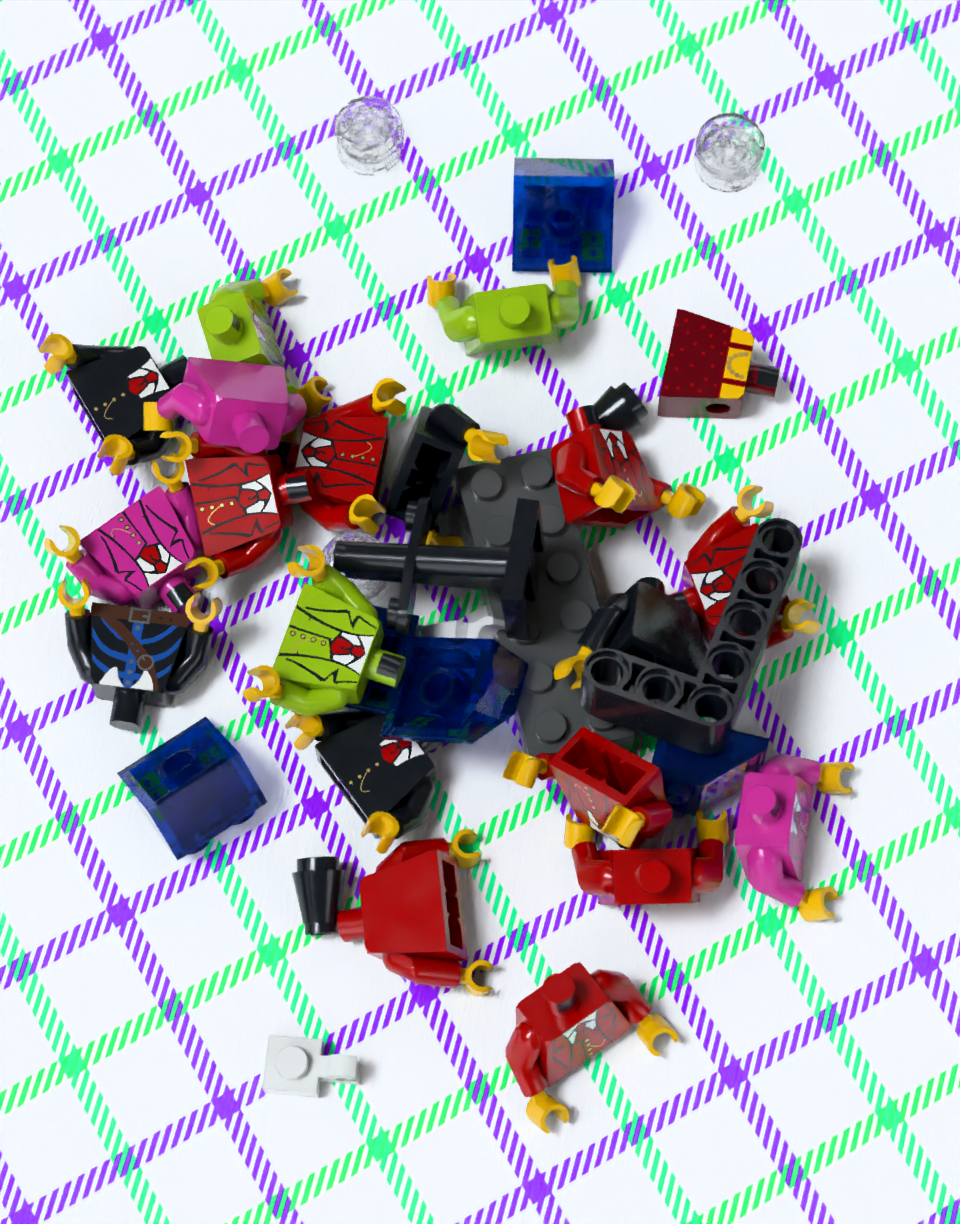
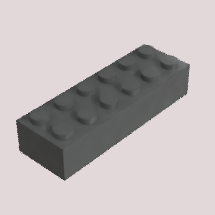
M552 447L499 459L501 461L499 465L480 463L457 469L455 474L456 494L471 547L509 548L517 499L539 500L545 545L543 553L534 552L538 577L535 601L525 600L530 629L528 640L507 638L506 629H501L496 632L494 639L496 646L507 649V655L499 660L523 752L533 757L540 753H558L575 733L584 726L633 753L635 737L633 730L596 718L582 708L579 701L580 688L571 690L577 678L574 668L565 678L559 680L554 678L553 672L556 664L563 659L578 654L581 647L577 642L600 606L578 525L567 524L550 454ZM482 590L488 616L504 620L500 600L501 594ZM604 681L597 682V683H599V684H601V685H606V686H611V685H613V684H611V683H609V682H604Z

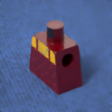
M677 309L659 395L657 416L713 419L739 418L744 392L775 397L780 367L750 362L755 336L751 333L687 310Z

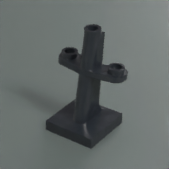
M420 496L418 501L409 500L405 516V531L411 532L409 544L337 541L334 550L333 567L340 573H344L346 578L402 583L399 598L391 597L389 600L386 617L387 629L396 630L397 636H408L410 633L417 585L421 584L488 590L500 593L507 638L528 640L530 629L525 600L535 601L538 577L534 552L543 553L545 545L539 500L517 499L509 548L426 545L432 519L433 501L431 496Z

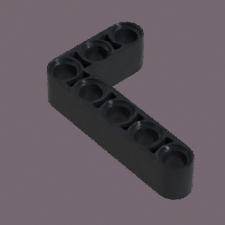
M782 518L767 519L756 529L697 677L615 649H598L589 654L584 661L579 701L582 708L596 718L699 754L709 755L723 750L730 740L794 578L803 540L800 529L793 522ZM737 633H745L749 636H742ZM719 675H729L732 679L723 678ZM604 681V682H609V683H611V684H613V685H611V686H606V685H601V684H599V683H597V682ZM651 699H657V700L663 701L664 703H663V704H657V703H653V702H651V701H649V700H651ZM701 717H709L716 720V722H708L701 719Z

